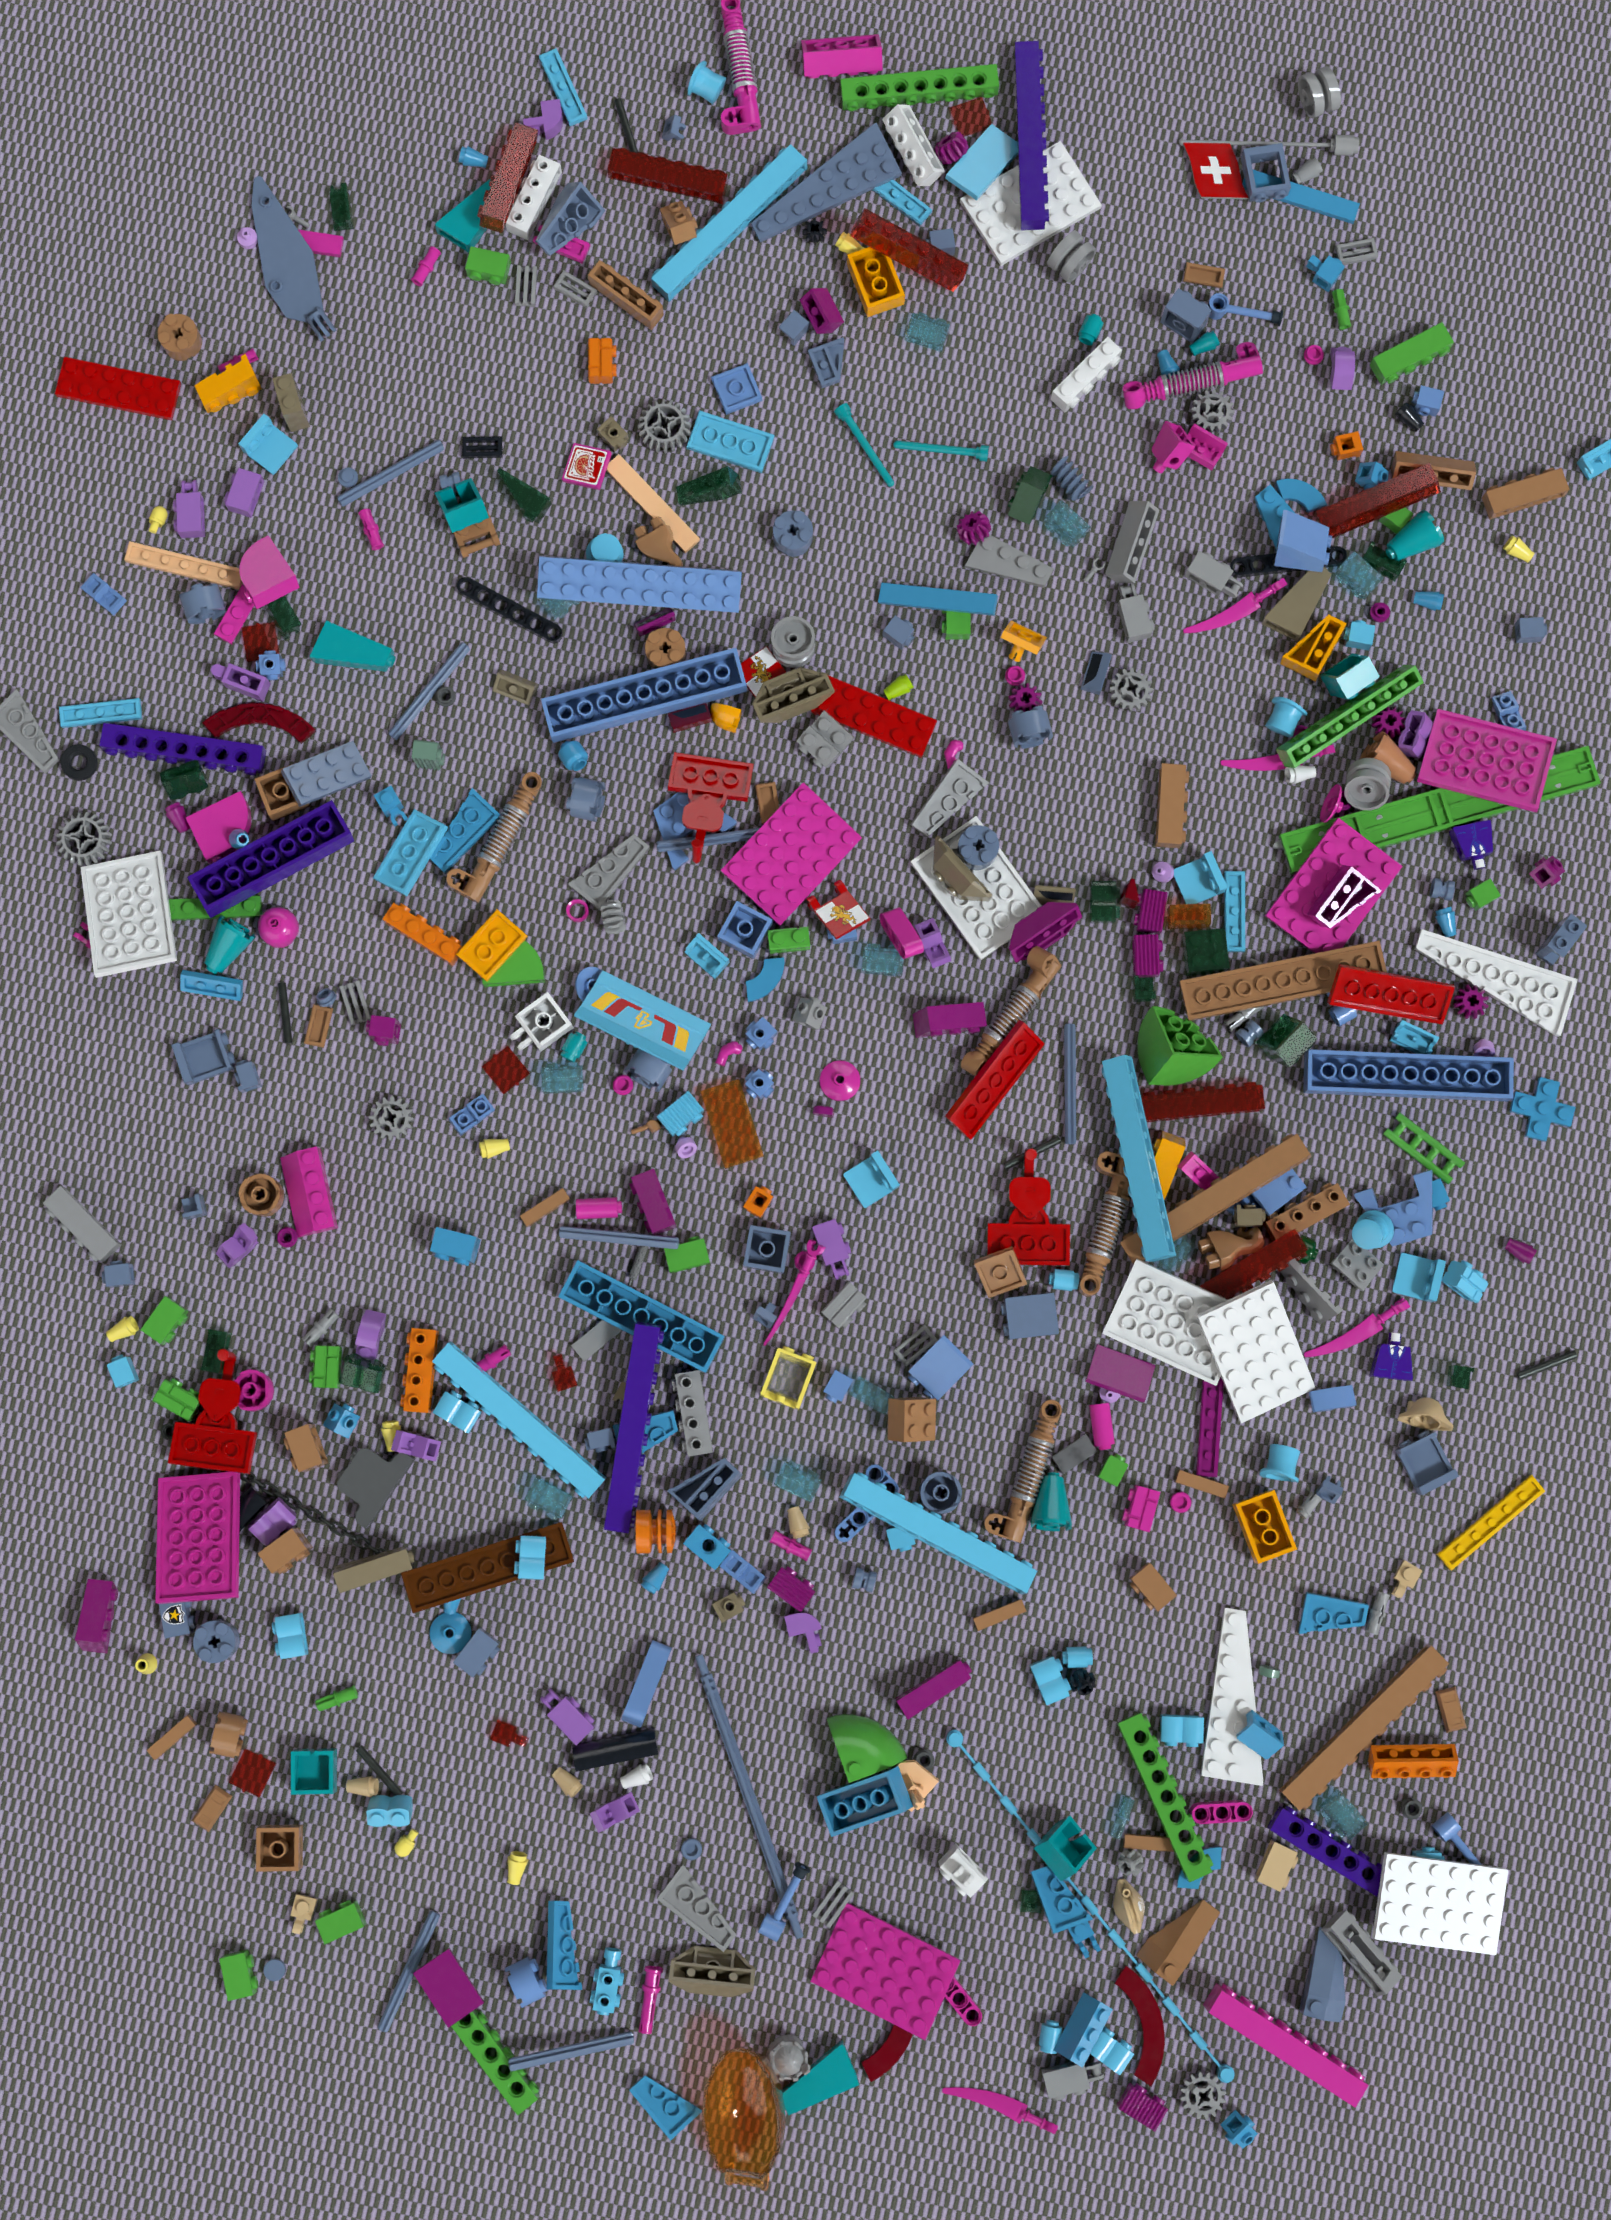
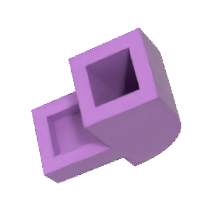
M560 99L540 101L542 116L523 119L526 135L537 136L545 133L546 140H549L561 131L563 116Z
M1343 346L1331 348V388L1352 390L1355 372V351Z
M931 918L914 925L917 934L922 940L925 957L929 960L932 968L950 962V954L943 943L941 932L934 919Z
M243 1223L237 1228L231 1238L220 1245L216 1255L228 1268H231L259 1243L257 1241L258 1237L252 1228Z
M366 1309L356 1337L355 1345L357 1347L355 1356L376 1361L380 1338L385 1328L386 1314Z
M396 1430L391 1450L436 1462L441 1441Z
M807 1612L784 1615L789 1637L806 1633L810 1653L819 1652L818 1647L822 1645L819 1634H814V1631L820 1630L822 1627L817 1618Z
M629 1792L597 1807L596 1810L590 1813V1816L599 1833L620 1821L630 1818L640 1810L632 1792Z

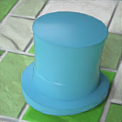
M702 61L693 71L687 95L690 96L691 93H694L713 105L722 92L726 77L711 71L706 67L707 62Z
M604 533L596 536L586 548V559L619 562L623 560V548L619 540L611 534Z
M1274 697L1272 703L1275 706L1265 726L1277 734L1292 738L1301 716H1307L1308 713L1300 705L1288 698Z
M1378 1210L1364 1212L1352 1229L1354 1242L1357 1246L1366 1250L1381 1248L1387 1245L1394 1235V1226L1391 1219L1385 1213Z
M1271 1444L1267 1466L1260 1470V1476L1266 1479L1298 1483L1299 1478L1295 1476L1301 1452L1289 1446Z

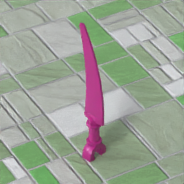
M1282 578L1272 585L1269 584V587L1260 593H1255V596L1251 591L1230 608L1208 620L1185 628L1183 632L1197 633L1238 621L1261 608L1259 602L1262 603V600L1271 594H1276V591L1288 584Z
M1334 744L1329 745L1311 758L1317 756L1321 758L1322 755L1334 753ZM1278 754L1254 759L1221 761L1223 766L1243 770L1270 771L1286 768Z
M809 1240L807 1243V1257L802 1268H799L790 1294L766 1338L764 1346L773 1337L790 1311L806 1278L810 1274L809 1270L814 1260L817 1259L816 1256L821 1255L826 1248L823 1245H818L815 1251L814 1245L816 1241Z
M1402 1297L1382 1314H1377L1376 1317L1372 1313L1353 1329L1320 1347L1305 1352L1304 1356L1325 1355L1356 1345L1383 1329L1381 1324H1385L1386 1320L1395 1314L1398 1315L1399 1312L1405 1311L1411 1306Z
M952 2087L942 2089L944 2094L961 2097L985 2105L1019 2124L1024 2119V2122L1028 2121L1038 2126L1040 2130L1044 2129L1052 2134H1056L1058 2129L1057 2125L1046 2121V2118L1042 2119L1031 2114L1030 2110L1026 2111L1028 2105L1005 2095L974 2088Z

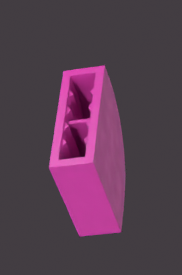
M269 535L255 542L244 553L240 562L239 573L246 591L244 596L249 604H254L256 609L300 588L296 575Z
M239 791L185 818L206 861L212 864L238 850L231 846L229 835L235 829H243L249 834L252 817L248 802L243 793ZM243 835L239 837L240 843L244 842Z

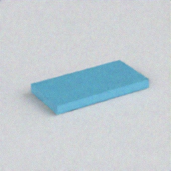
M991 124L967 150V153L950 169L945 179L977 201L1018 155V142Z
M699 410L687 449L762 473L775 435Z
M414 809L373 879L407 897L448 827Z

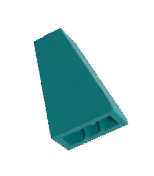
M490 178L435 224L437 233L469 253L470 247L476 246L509 198L507 186L499 180L496 182Z
M329 621L325 622L310 654L311 660L317 664L387 672L388 668L393 666L396 656H394L395 653L392 648Z
M843 2040L810 2066V2072L807 2075H800L798 2081H791L780 2091L781 2098H778L782 2111L786 2110L789 2116L860 2085Z

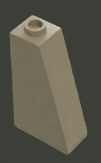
M1323 567L1322 572L1308 571L1265 616L1262 625L1298 641L1332 573L1328 572V569Z
M407 1546L337 1565L334 1568L333 1576L339 1594L411 1570L415 1558L412 1550L408 1551Z

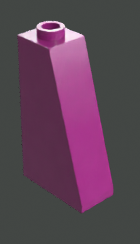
M958 1659L895 1699L908 1720L970 1680L969 1674L972 1670L966 1661L962 1663Z

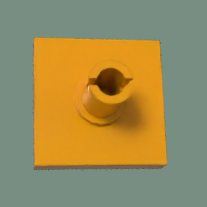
M1012 620L1000 637L1014 644L1008 657L1013 659L1017 653L1014 660L1016 662L1021 661L1025 650L1037 655L1047 639L1046 636Z

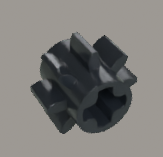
M813 218V221L810 223L805 222L807 229H802V235H807L806 242L810 241L814 245L819 241L824 242L823 235L827 234V229L823 228V221L819 222Z
M1085 1669L1076 1670L1072 1677L1069 1678L1072 1692L1078 1691L1079 1695H1088L1093 1691V1687H1096V1679L1093 1672L1088 1674Z

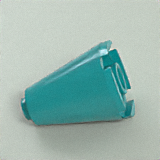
M1426 510L1418 512L1387 543V549L1385 550L1387 556L1391 560L1399 561L1439 547L1444 543V536L1439 525L1435 527L1432 523L1435 520L1433 516Z
M220 915L217 920L204 961L207 965L206 969L214 974H217V972L222 973L256 937L255 934L250 936L248 934L250 930L232 919H229L228 922L223 920L225 918L223 915Z
M1049 1472L1047 1476H1043L1030 1521L1031 1527L1033 1528L1037 1525L1036 1529L1043 1531H1060V1527H1065V1531L1072 1529V1520L1064 1478L1060 1477L1059 1473Z

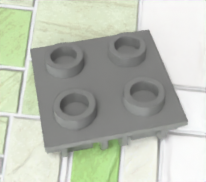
M1353 1238L1337 1258H1334L1330 1263L1333 1269L1342 1273V1277H1347V1282L1350 1280V1283L1356 1287L1355 1289H1359L1362 1292L1384 1266L1371 1252L1357 1246Z

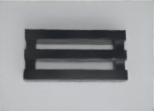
M502 436L462 437L463 459L503 458ZM467 443H498V445L467 446ZM489 450H498V451H491V452H467V451H489Z

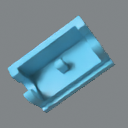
M1611 439L1584 454L1577 461L1579 468L1588 481L1611 468Z
M700 933L685 948L686 951L684 953L714 979L730 963L729 959Z
M1401 1020L1397 1023L1389 1041L1415 1054H1431L1432 1048L1437 1043L1439 1037Z

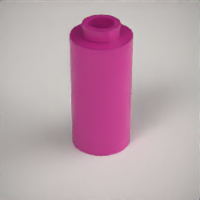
M617 1197L576 1199L577 1219L618 1218V1213H622V1201H618Z
M1110 1403L1089 1405L1094 1447L1099 1446V1450L1111 1449V1445L1115 1444Z

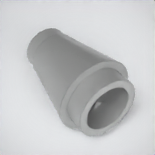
M1316 158L1308 159L1292 174V178L1295 183L1300 184L1320 176L1323 169Z

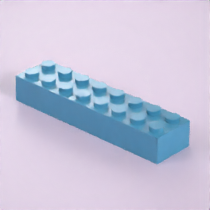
M577 1260L558 1296L562 1300L632 1336L634 1335L636 1322L661 1325V1331H664L663 1343H659L658 1349L704 1373L708 1372L725 1339L724 1335Z

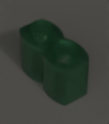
M198 760L186 762L179 767H172L160 773L161 783L170 800L182 799L189 793H199L209 787L207 777Z
M1091 881L1090 923L1114 924L1116 919L1120 918V906H1116V898H1120V886L1116 885V881Z
M359 1354L346 1355L342 1362L339 1383L348 1387L359 1388L366 1392L379 1393L383 1386L386 1365L377 1359L366 1360Z

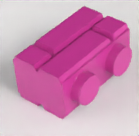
M1134 1485V1489L1130 1488L1127 1496L1130 1504L1128 1509H1124L1122 1520L1125 1521L1124 1525L1150 1532L1160 1492Z

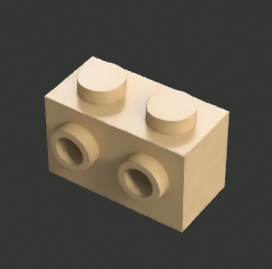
M1271 1839L1254 1879L1281 1892L1282 1888L1285 1889L1288 1885L1290 1869H1294L1298 1862L1297 1852Z

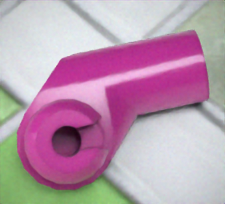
M952 740L944 751L948 770L956 760L955 755L957 752L963 749V742L960 740Z
M736 1041L723 1045L720 1048L715 1063L725 1066L729 1055H739L742 1052V1045Z

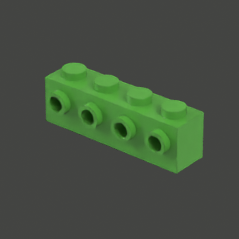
M1443 322L1373 357L1370 367L1380 385L1386 382L1391 384L1399 378L1398 376L1404 373L1408 375L1421 364L1425 366L1431 363L1433 358L1438 355L1443 357L1448 354L1454 341Z

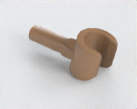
M650 1120L645 1125L632 1129L631 1132L636 1134L649 1129L651 1133H655L661 1129L658 1121Z

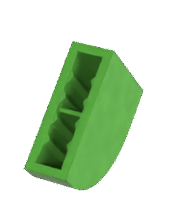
M526 941L516 949L488 982L482 978L484 987L546 983L542 961L535 949Z

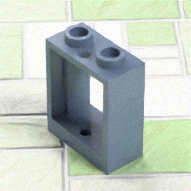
M1278 143L1243 149L1241 163L1249 202L1255 201L1260 203L1267 199L1275 198L1279 200L1288 196L1291 184L1283 144ZM1278 160L1282 184L1256 188L1252 164Z

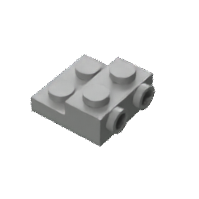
M823 711L815 722L797 739V742L800 744L798 748L804 754L810 753L814 757L812 761L817 766L829 768L855 737L828 712Z

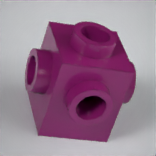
M1552 855L1547 860L1543 857L1534 865L1537 868L1529 874L1539 887L1543 889L1548 884L1553 886L1561 880L1560 875L1565 870L1562 863Z

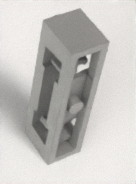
M1347 1910L1337 1912L1321 1929L1376 1996L1388 1994L1402 1978L1397 1966L1385 1957L1384 1951L1374 1944L1370 1939L1369 1933L1359 1926L1354 1915Z

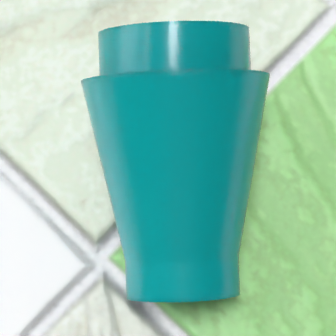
M1207 331L1193 344L1189 345L1192 355L1196 356L1215 350L1220 343L1214 331Z

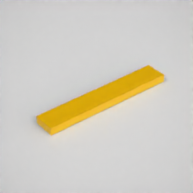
M1533 1475L1528 1476L1436 1555L1452 1571L1545 1492L1544 1488Z

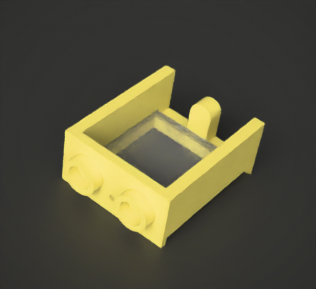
M783 1346L782 1349L778 1348L760 1396L799 1410L817 1362L813 1361L814 1357L802 1353V1356L794 1354L795 1350Z

